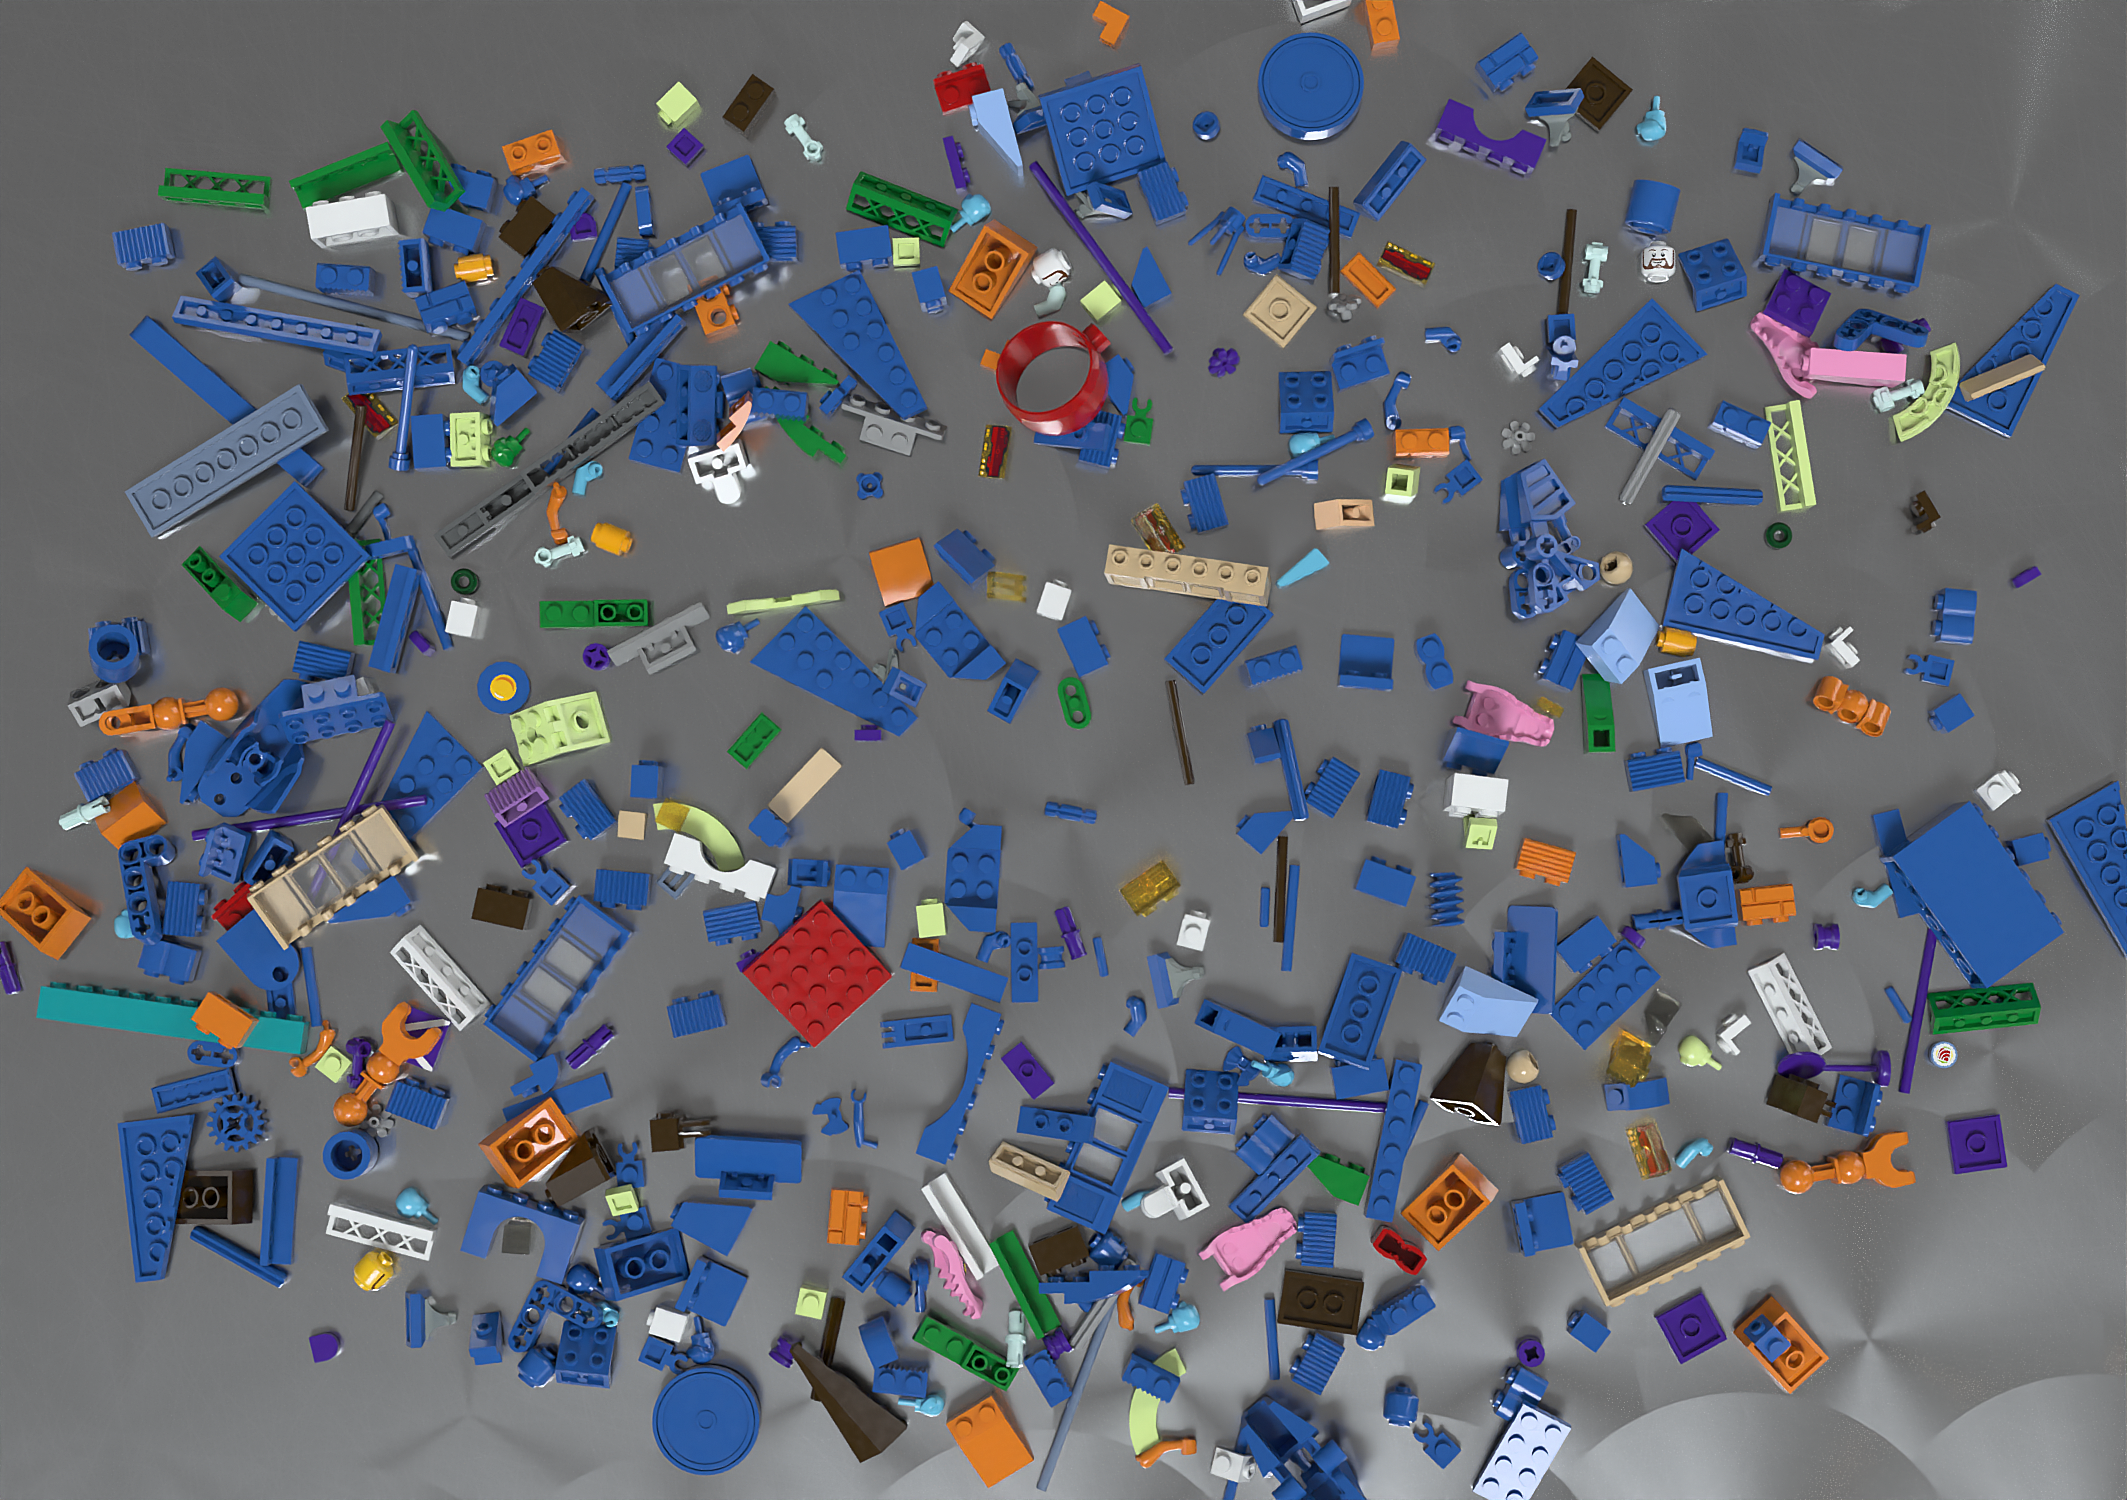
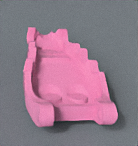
M1763 311L1759 312L1750 322L1752 331L1765 343L1787 384L1803 397L1811 399L1817 393L1815 386L1811 384L1815 379L1803 378L1804 371L1800 370L1801 356L1805 355V351L1810 348H1819L1817 342H1812L1810 338L1764 315Z
M1467 681L1465 689L1474 693L1465 718L1455 715L1454 724L1467 730L1513 742H1526L1540 747L1546 746L1550 742L1554 731L1553 719L1536 713L1532 708L1517 700L1514 695L1506 690Z
M1279 1207L1263 1217L1225 1230L1198 1254L1202 1260L1213 1255L1227 1276L1219 1284L1225 1292L1230 1287L1249 1279L1259 1272L1266 1261L1277 1251L1280 1244L1296 1233L1297 1224L1287 1209Z
M930 1230L923 1231L921 1233V1240L932 1249L934 1267L940 1268L938 1277L946 1279L943 1288L951 1289L950 1296H958L959 1302L965 1303L966 1308L962 1312L963 1315H970L972 1319L981 1318L983 1302L972 1293L967 1283L966 1263L959 1256L956 1243L949 1241L943 1235H936Z

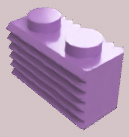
M525 767V770L516 773L511 779H507V782L494 787L489 793H485L484 796L495 817L504 828L550 799L539 779L529 767Z

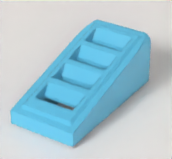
M1314 548L1277 580L1275 585L1278 589L1283 588L1325 568L1329 561L1317 548Z

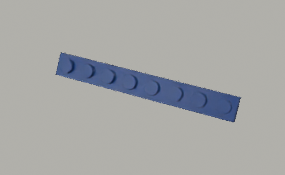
M582 187L579 191L572 193L567 201L569 205L563 213L559 212L552 221L553 227L548 234L544 233L537 241L535 252L532 256H526L521 263V271L516 277L512 276L505 285L506 291L502 297H497L492 302L489 308L491 312L485 320L481 319L474 328L475 333L469 341H464L460 346L458 360L467 366L475 363L516 307L520 297L524 296L532 282L537 278L536 274L546 266L570 233L571 228L579 221V217L595 199L591 193Z
M180 296L172 315L174 322L178 324L373 358L382 338V333L378 329L187 296Z

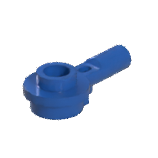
M914 1259L913 1265L909 1266L911 1281L916 1283V1293L914 1295L915 1312H925V1291H927V1285L929 1284L928 1265L926 1261Z

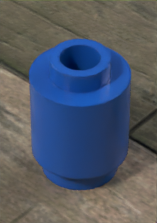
M885 1269L871 1286L876 1290V1294L895 1308L899 1304L904 1306L912 1296V1293L909 1291L911 1285L892 1271L889 1273Z

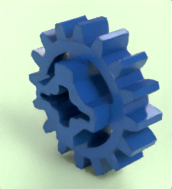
M233 1094L232 1101L228 1096L222 1098L223 1104L219 1102L214 1104L217 1111L208 1113L213 1118V1121L206 1124L209 1127H213L214 1130L209 1133V1136H217L218 1139L215 1145L225 1143V1151L230 1150L232 1146L235 1152H240L242 1146L245 1150L251 1149L250 1142L254 1144L260 1142L257 1134L262 1135L266 1132L260 1128L262 1124L267 1123V1120L260 1118V1115L265 1111L264 1109H256L258 1101L249 1103L250 1096L245 1095L240 1100L239 1094ZM232 1105H239L244 1108L238 1112H235L233 1109H230L229 1107ZM251 1116L253 1117V1122H254L253 1128L251 1127V1124H250V1117H251ZM241 1117L239 1122L241 1127L232 1129L235 1124L233 1119ZM220 1119L223 1120V1129H222V1130H221V1126H220ZM238 1134L240 1137H244L245 1139L241 1141H236L230 1138Z

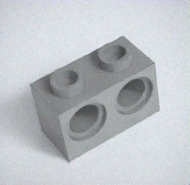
M100 679L70 692L67 706L79 726L82 727L100 719V716L107 711L128 707L131 691L125 681L121 683H108Z

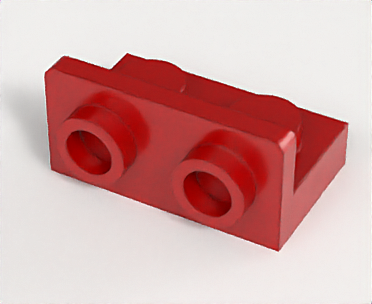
M976 62L962 66V70L954 73L951 70L937 74V78L933 79V85L943 115L966 108L968 105L973 104L972 96L991 91L984 65H977Z
M245 881L241 882L233 890L235 894L229 900L225 898L213 908L216 912L211 915V918L214 921L217 920L226 931L231 929L254 909L247 899V895L250 892L249 888L252 885Z

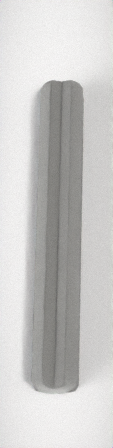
M1673 408L1667 409L1620 494V499L1623 502L1631 504L1634 501L1681 415L1679 411Z
M1124 1259L1117 1271H1124V1265L1137 1264L1131 1259ZM1119 1294L1101 1301H1095L1068 1341L1074 1349L1081 1350Z

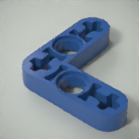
M1858 309L1837 329L1833 345L1842 351H1854L1873 334L1910 347L1920 348L1926 345L1929 331L1923 326L1874 310Z
M549 1280L538 1281L532 1287L512 1328L508 1344L514 1352L518 1353L528 1352L532 1349L551 1311L583 1328H596L603 1321V1311L598 1305ZM548 1286L547 1291L550 1295L549 1297H543L540 1289ZM566 1296L573 1300V1308L569 1312L564 1311L561 1306L562 1300ZM534 1301H541L540 1304H544L545 1307L534 1304ZM531 1309H536L539 1313V1320L535 1324H531L528 1321L527 1315ZM580 1309L585 1312L593 1310L592 1316L595 1317L594 1321L587 1322L588 1317L578 1313ZM522 1325H524V1326L527 1327V1328L533 1329V1332H532V1331H527V1332H526L527 1329H526V1328H522ZM525 1334L524 1340L527 1341L526 1345L519 1346L520 1341L517 1340V1337Z

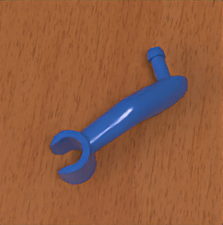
M1403 371L1396 375L1384 401L1386 426L1390 430H1397L1402 424L1396 408V399L1401 388L1407 389L1411 380V375Z
M191 723L185 724V726L179 729L178 736L169 749L168 776L166 778L168 782L180 781L182 779L183 768L180 753L184 743L196 728Z
M798 1036L792 1037L775 1054L769 1072L764 1073L760 1079L761 1084L769 1088L772 1079V1086L779 1088L781 1086V1078L778 1074L784 1060L793 1052H797L800 1047L809 1048L811 1044L808 1041L800 1042Z
M854 1089L851 1092L850 1099L854 1104L853 1124L856 1146L860 1149L863 1144L877 1149L878 1144L876 1142L864 1139L863 1104L866 1101V1092L863 1099L857 1101L853 1097L856 1090Z

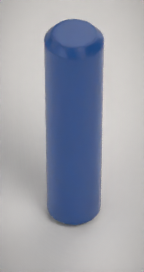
M1268 887L1261 888L1260 927L1269 926L1270 888Z
M1095 937L1092 940L1099 975L1101 977L1108 976L1109 972L1102 938Z
M1893 986L1886 988L1885 992L1905 1024L1911 1022L1912 1017Z

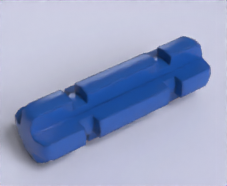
M1011 43L1002 45L999 48V53L1003 59H1006V65L1015 81H1018V84L1025 82L1028 89L1031 90L1034 87V83L1030 76L1027 77L1028 72L1018 54L1015 55L1014 47Z
M643 164L633 165V167L629 165L608 167V170H605V168L594 169V180L598 184L607 183L608 180L611 183L631 181L632 178L635 180H644L646 178V169Z
M1055 802L1046 803V816L1055 817L1056 815L1062 819L1078 822L1083 820L1084 823L1094 824L1096 821L1097 811L1082 810L1081 807L1065 804L1060 806Z

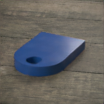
M255 909L216 940L249 980L261 989L269 991L282 989L288 986L299 972L300 959L295 947L290 943L289 948L284 950ZM283 966L288 970L289 975L285 981H278L274 977L276 967Z

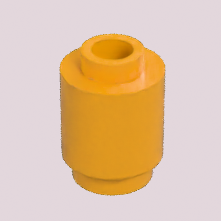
M479 253L458 257V263H454L456 278L462 279V281L465 280V283L486 280L488 276L494 275L490 254L484 255Z
M598 522L592 532L591 542L595 543L598 548L621 556L623 552L627 553L629 551L632 538H630V532L607 522L604 524Z
M1665 626L1663 631H1658L1655 645L1659 647V652L1685 658L1686 655L1693 656L1697 636L1691 635L1689 631Z

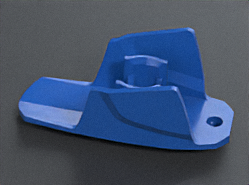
M283 679L234 730L212 757L200 778L197 791L200 800L222 817H237L249 808L267 814L277 812L300 776L302 764L305 761L302 744H290L279 720V714L285 711L304 708L301 685L309 683L297 679ZM239 773V778L231 782V775ZM217 794H222V800L215 802L214 797Z

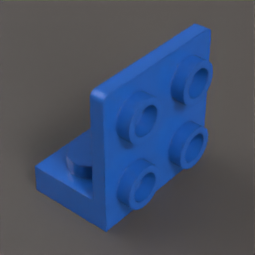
M749 155L700 174L715 215L733 209L740 202L743 204L746 212L768 204Z
M1729 239L1719 240L1678 254L1679 261L1693 287V305L1697 312L1747 296V275Z
M1376 335L1361 340L1358 346L1352 347L1351 344H1346L1336 348V352H1334L1329 362L1339 391L1390 374L1382 350L1385 344L1384 337L1377 339Z
M1279 372L1280 433L1333 432L1334 402L1331 372Z
M1343 634L1341 636L1337 687L1380 691L1393 690L1394 679H1391L1394 639Z
M1196 1069L1186 1070L1182 1131L1235 1135L1238 1108V1073Z
M1838 1074L1832 1101L1837 1104L1835 1108L1830 1107L1829 1112L1833 1114L1831 1118L1827 1117L1826 1126L1868 1137L1869 1132H1873L1876 1125V1117L1873 1115L1875 1107L1879 1106L1882 1100L1883 1092L1880 1090L1881 1085Z
M1563 1192L1511 1201L1520 1251L1524 1257L1536 1255L1535 1252L1568 1246L1574 1243Z
M699 1256L674 1308L685 1312L687 1309L721 1326H726L745 1287L747 1277Z
M564 1321L555 1366L556 1382L610 1389V1366L617 1332L616 1327L599 1325L596 1328H583L572 1321Z

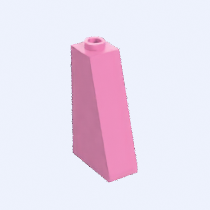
M1810 348L1805 351V355L1801 356L1800 370L1804 371L1803 378L1893 388L1905 381L1907 355Z

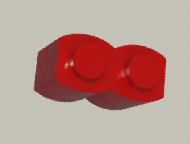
M1380 1226L1370 1240L1372 1246L1379 1254L1394 1260L1403 1271L1411 1275H1417L1427 1261L1426 1256L1417 1246L1403 1241L1398 1233L1389 1227Z

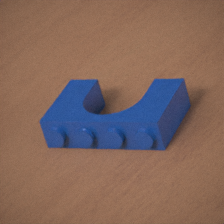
M484 1185L478 1191L460 1251L486 1259L491 1253L500 1223L511 1217H524L539 1226L545 1239V1248L536 1276L562 1284L567 1277L585 1218L579 1217V1213L573 1210L565 1209L561 1211L555 1209L554 1205L549 1202L539 1201L537 1203L528 1200L529 1197L522 1193L510 1194L504 1192L503 1188L498 1185Z

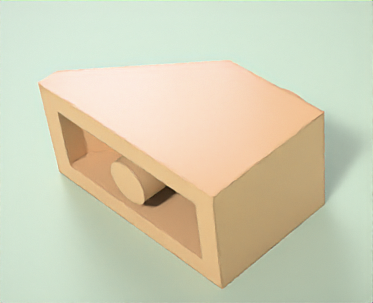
M1336 499L1314 503L1316 530L1375 526L1372 500Z

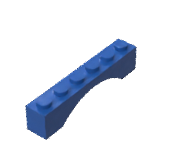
M973 1002L971 1003L962 1027L968 1050V1068L963 1088L949 1110L939 1119L925 1127L915 1154L945 1165L947 1159L953 1161L958 1145L953 1143L956 1135H962L967 1120L963 1119L966 1109L972 1110L977 1095L972 1094L975 1084L981 1086L986 1070L981 1068L984 1060H990L995 1045L991 1044L994 1034L1000 1035L1004 1020L1000 1019L1002 1013Z
M1393 1058L1381 1136L1363 1213L1366 1218L1391 1223L1393 1221L1422 1070V1064Z

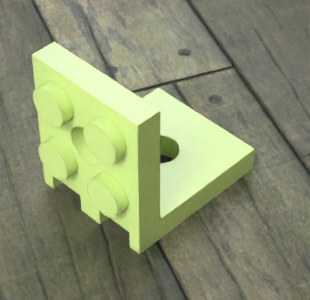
M596 691L546 701L510 715L512 730L516 737L523 766L533 765L562 753L610 742ZM577 716H579L583 722L582 728H580L577 725Z

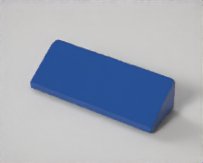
M1400 141L1353 202L1376 221H1379L1427 159L1411 143Z

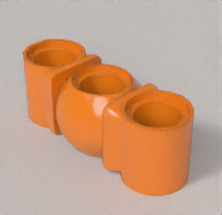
M1823 677L1813 699L1814 705L1820 710L1828 711L1830 714L1836 711L1838 717L1844 722L1857 723L1855 727L1861 729L1866 735L1872 737L1881 736L1891 714L1890 708L1882 702L1875 701L1873 698L1868 702L1866 696L1858 690H1847L1849 685L1843 684L1836 677Z

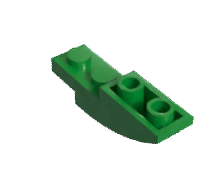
M807 415L805 422L802 420L798 422L797 419L794 421L792 419L787 420L786 418L784 420L781 418L777 420L790 439L813 460L822 452L840 466H843L847 461L848 457L844 454L846 449L834 440L831 444L822 438L824 433L813 425L810 428L806 427L811 420L809 415Z
M647 599L539 601V628L588 629L648 626Z
M924 1315L912 1336L914 1341L959 1364L961 1368L1004 1391L1008 1390L1020 1369L1011 1368V1366L1007 1367V1359L949 1325H944L927 1315Z

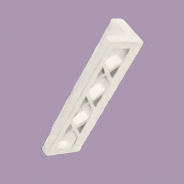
M421 925L405 935L390 951L392 956L459 1031L463 1030L491 1004ZM403 947L408 951L411 959H408L401 951ZM421 969H424L428 974V979L421 974ZM438 988L445 993L446 999L439 994ZM456 1008L465 1015L466 1018L464 1020L456 1013Z
M1785 953L1779 954L1770 961L1748 970L1789 1054L1813 1052L1822 1055L1832 1048ZM1777 963L1780 964L1783 970V976L1780 975L1776 967ZM1790 988L1795 994V1000L1792 999L1789 993ZM1802 1012L1807 1018V1024L1804 1023L1801 1017ZM1814 1036L1817 1038L1821 1046L1819 1049H1817L1813 1041Z
M946 1173L941 1174L922 1186V1192L949 1236L956 1243L960 1254L976 1280L981 1279L985 1273L997 1267L999 1264L987 1240Z
M338 1202L330 1204L327 1214L330 1215L325 1234L427 1261L430 1260L438 1229ZM336 1218L349 1220L352 1228L345 1232L335 1230ZM363 1224L375 1227L378 1234L370 1239L363 1237L358 1227ZM355 1230L357 1235L350 1234L349 1232ZM388 1231L401 1234L404 1241L397 1245L389 1244L384 1234ZM380 1236L383 1242L374 1239ZM417 1238L428 1241L425 1253L415 1251L410 1240ZM406 1243L409 1249L400 1246Z

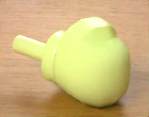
M1690 1035L1686 1037L1678 1049L1681 1055L1680 1061L1687 1066H1704L1708 1063L1718 1071L1722 1067L1721 1064L1711 1058L1712 1051L1708 1046L1695 1036Z

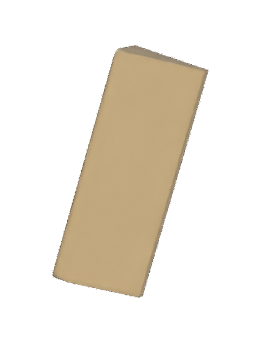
M2030 354L1963 381L1959 384L1965 401L1969 402L2045 370L2044 368L2046 367L2039 359Z
M821 748L767 806L788 824L842 766L824 748Z
M1003 1141L989 1160L990 1169L993 1173L1057 1202L1070 1176V1171Z

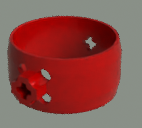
M1057 321L1040 322L1023 329L1007 343L997 363L996 382L1006 408L1021 424L1039 434L1060 436L1083 428L1096 417L1107 398L1109 377L1105 361L1100 353L1111 344L1110 341L1092 323L1082 332L1069 324ZM1061 346H1074L1089 351L1090 367L1088 376L1080 391L1070 401L1056 409L1045 412H1030L1017 407L1016 390L1018 381L1025 368L1033 359L1047 350Z

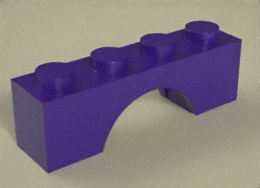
M1452 99L1448 100L1434 132L1444 142L1453 144L1455 141L1464 145L1463 149L1474 154L1478 152L1488 155V160L1497 164L1505 162L1512 165V170L1521 174L1533 172L1547 140L1523 129L1516 136L1507 140L1490 139L1477 128L1474 121V109Z

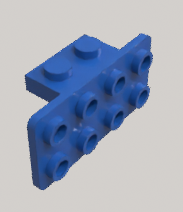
M354 675L301 685L304 708L285 711L279 714L280 723L290 744H304L307 741L320 738L328 739L339 734L356 733L373 727L381 728L386 719L394 722L385 693L377 692L359 696Z
M1510 906L1508 908L1507 932H1495V937L1492 941L1494 964L1491 968V976L1495 980L1539 999L1532 1013L1552 1014L1555 1010L1558 910L1555 907Z
M716 1135L695 1137V1175L699 1178L720 1179L719 1197L772 1200L775 1182L795 1184L801 1182L802 1143L798 1140Z

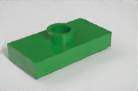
M761 712L729 748L727 753L744 768L748 769L782 729Z

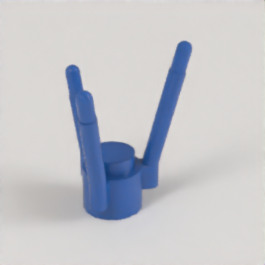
M1230 206L1226 212L1221 211L1217 218L1189 240L1188 245H1193L1217 224H1219L1220 229L1210 240L1211 245H1214L1224 232L1230 235L1234 232L1216 272L1217 275H1221L1240 234L1245 229L1242 224L1246 218L1240 211Z

